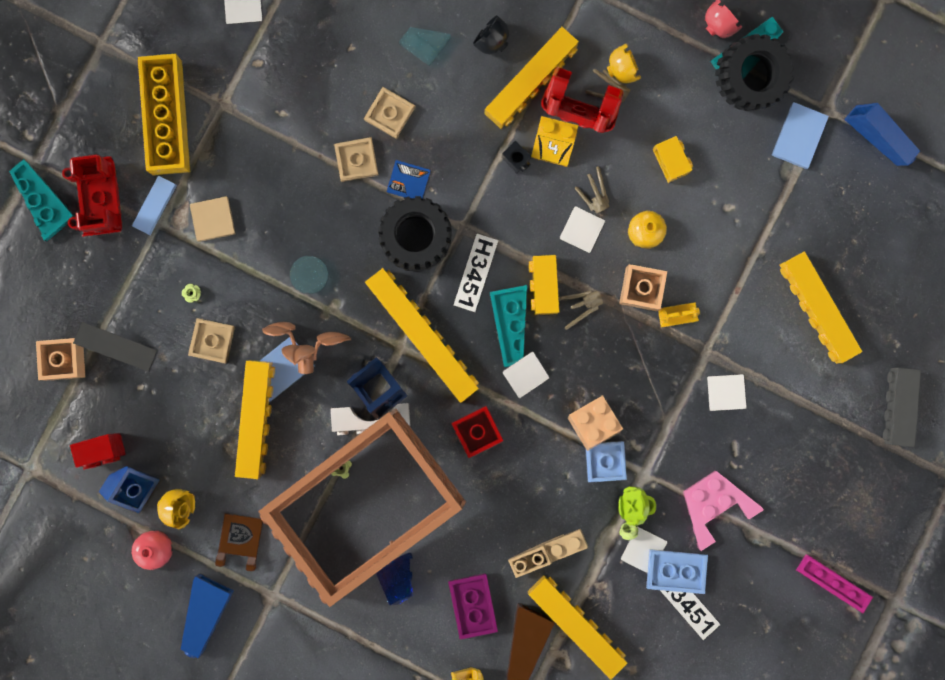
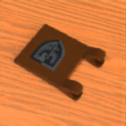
M225 513L215 566H225L227 553L247 556L246 570L255 571L263 521L260 518Z

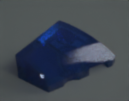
M407 553L394 559L376 573L389 606L398 605L412 597V572H410V559H413L412 553Z

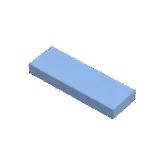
M158 176L132 226L151 236L177 185Z

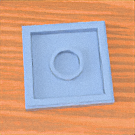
M624 441L603 442L589 451L586 450L588 482L627 480Z

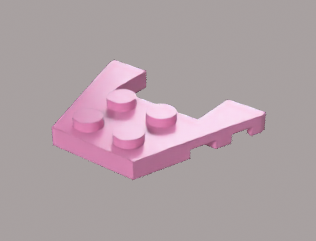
M717 471L712 472L683 491L693 524L697 546L700 551L716 542L705 524L736 503H738L747 519H751L763 511L760 505Z

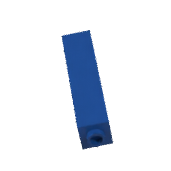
M879 103L856 105L844 119L897 166L912 164L920 152Z
M198 574L193 580L181 650L191 658H199L203 654L234 590L202 574Z

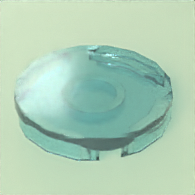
M304 256L293 263L290 269V279L292 285L298 291L314 294L325 287L328 280V270L320 259L314 256Z

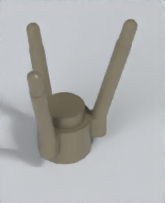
M593 69V72L607 83L623 90V103L630 89L617 81L615 77H610L607 70L604 69L603 73H601L597 69ZM586 90V94L604 98V94Z
M599 166L596 167L602 191L601 195L591 174L587 175L596 197L591 199L593 203L590 202L578 187H575V190L586 202L590 210H595L596 214L610 207L608 204L610 201L606 194Z
M597 290L558 297L559 301L584 297V301L572 305L571 309L583 305L590 308L565 326L566 330L590 313L598 310V306L603 304L601 295Z

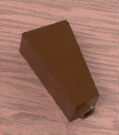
M518 603L516 608L507 680H529L555 624L551 618Z

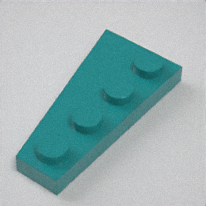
M771 17L743 38L754 34H759L760 36L765 34L770 35V39H778L784 31L775 19ZM722 53L711 60L715 69L720 67L717 65L719 58L723 57ZM749 55L745 58L741 68L742 79L746 77L760 60L758 57Z
M23 159L9 171L34 218L36 226L41 232L43 240L47 242L68 224V220L71 217H75V215L27 160Z
M527 285L490 292L504 367H510L524 358Z

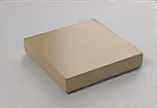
M382 87L364 117V121L397 139L416 106Z
M372 137L334 144L341 182L379 175Z
M227 196L190 204L198 242L236 234Z
M197 318L188 356L227 364L235 326Z

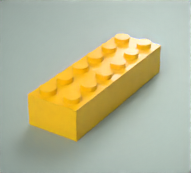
M177 54L138 57L146 171L151 175L190 172L182 60Z

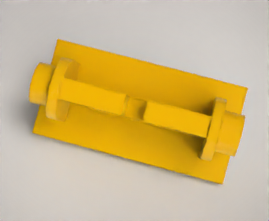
M696 302L661 308L658 310L661 327L699 321V307H696Z

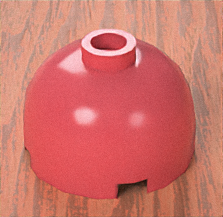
M716 0L706 12L705 21L708 25L706 30L712 36L716 34L720 38L731 37L742 28V25L737 26L736 24L739 22L725 5L723 7L719 6L718 4L721 1Z
M155 530L142 533L132 545L131 554L133 560L143 569L155 570L161 568L169 562L172 556V542L161 531Z

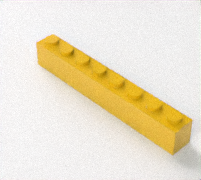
M382 268L365 281L366 285L460 403L479 389L477 387L479 382L473 375H467L465 372L467 367L461 360L456 361L453 357L455 352L449 345L444 346L441 342L443 337L437 330L433 332L429 327L431 322L425 314L421 317L417 312L420 308L413 299L409 301L405 295L408 293L402 285L397 286L394 283L396 278L390 270L385 271Z

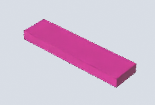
M807 554L796 569V571L861 613L865 612L873 599L871 595Z

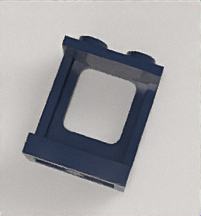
M377 357L369 361L364 368L353 374L347 381L366 405L370 414L377 420L408 396ZM380 373L391 388L373 402L363 386Z

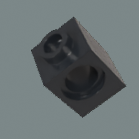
M517 141L513 142L502 153L501 158L516 174L520 170L524 172L531 165L529 163L531 156ZM520 155L523 160L517 163L513 161L512 157Z

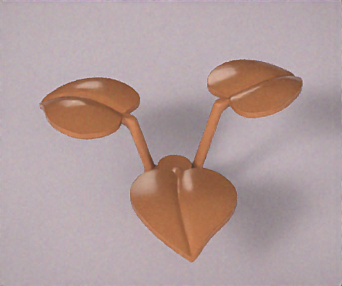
M277 322L262 329L263 333L269 336H281L284 334L290 336L292 345L283 347L282 354L294 365L298 363V372L300 374L314 372L313 361L317 360L316 355L321 344L328 346L351 340L349 336L343 333L325 332L317 336L318 341L314 348L310 345H296L293 333L291 332L296 329V326L292 323Z

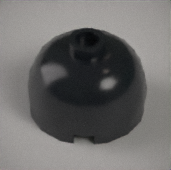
M496 15L473 41V45L485 54H494L498 50L502 52L509 44L507 42L509 37L508 26Z

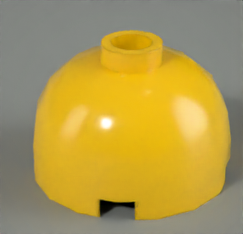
M626 43L611 53L609 58L610 66L607 67L610 77H615L621 83L629 84L640 80L641 76H636L639 69L631 50H626L628 48Z
M643 211L631 219L628 235L635 246L651 249L658 246L664 240L667 226L660 214L654 211Z
M182 489L166 492L157 504L159 519L169 527L176 529L184 528L190 522V519H188L190 512L193 514L195 510L194 495Z

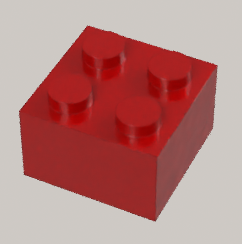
M487 406L451 423L468 458L503 442Z
M120 433L106 434L70 445L75 468L83 467V470L120 461V457L126 455Z

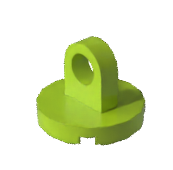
M627 487L623 490L624 493L623 496H620L618 505L621 518L625 519V523L628 525L638 526L643 524L648 515H652L656 511L654 498L647 496L640 487Z

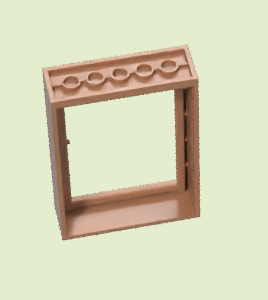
M395 408L258 512L263 523L268 524L272 529L274 538L280 540L283 544L286 554L292 556L295 560L297 569L306 575L309 585L318 591L321 601L331 607L462 510L466 501ZM392 428L446 500V503L394 542L391 540L389 542L390 545L334 585L280 512Z

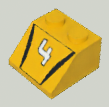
M541 116L531 158L567 167L579 125Z

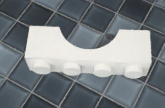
M409 403L397 404L390 410L392 411L396 408L410 426ZM352 407L331 408L332 432L337 431V435H347L351 430H356V434H361L378 421L361 419L356 415Z

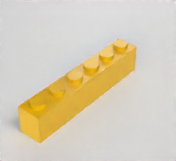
M561 27L485 108L484 114L500 129L504 125L506 127L509 126L514 120L513 116L517 111L521 113L527 106L526 102L538 95L540 92L539 88L543 84L546 86L550 82L554 70L557 67L563 68L565 65L564 61L576 54L579 41Z
M805 251L780 264L782 276L788 279L791 284L790 289L792 293L797 295L800 300L799 305L801 309L807 312L810 317L809 323L818 331V338L823 345H826L829 351V358L836 364H839L862 352L861 348Z
M246 361L235 477L259 479L262 477V474H265L266 463H263V459L268 450L265 438L269 435L270 425L267 424V417L271 415L269 397L272 398L273 386H271V378L275 376V367H272L273 362Z
M543 575L527 591L528 595L611 680L627 664L624 658L626 656L619 647L615 649L611 645L613 641L605 633L601 635L597 631L598 625L592 619L588 621L583 616L585 612L578 605L574 607L569 602L571 600L570 596L565 591L561 593L556 588L558 584L551 577L547 579Z

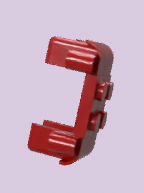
M557 67L541 100V106L546 113L551 116L557 115L565 122L572 121L580 127L592 128L600 133L611 131L616 124L624 94L623 90L608 85L601 106L598 108L564 96L572 72Z
M98 154L71 158L70 168H65L62 171V176L70 182H77L80 213H76V217H71L68 220V226L77 231H83L82 237L121 232V208L113 158L111 156L101 157Z

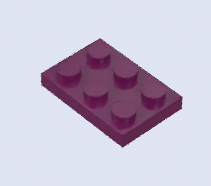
M483 573L449 580L459 639L498 632L487 574Z

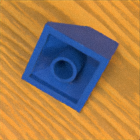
M126 466L110 474L99 490V493L107 502L140 513L160 480Z

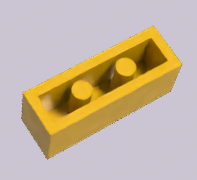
M556 255L533 256L532 261H529V273H533V280H530V292H534V299H531V311H535V315L558 314Z

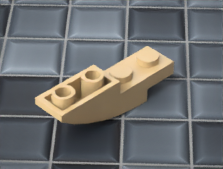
M578 529L530 548L510 558L508 561L517 578L548 566L554 561L587 549L588 544L582 530Z

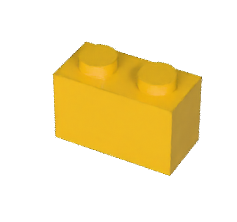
M677 136L655 145L652 149L668 183L686 176L692 171V162L689 157H686L684 144L681 140H678Z

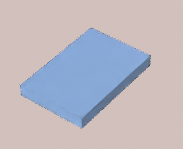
M793 102L772 156L808 169L829 116Z
M290 337L260 360L273 362L272 367H275V376L271 378L273 396L272 398L269 397V402L305 375L298 372V363L294 365L282 354L283 347L292 345Z
M649 549L646 588L705 594L708 555Z

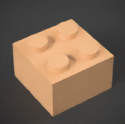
M629 264L625 269L619 304L652 311L660 310L667 271Z
M75 338L36 341L38 380L85 378L84 347L73 344Z
M603 396L568 416L569 422L587 451L623 430Z

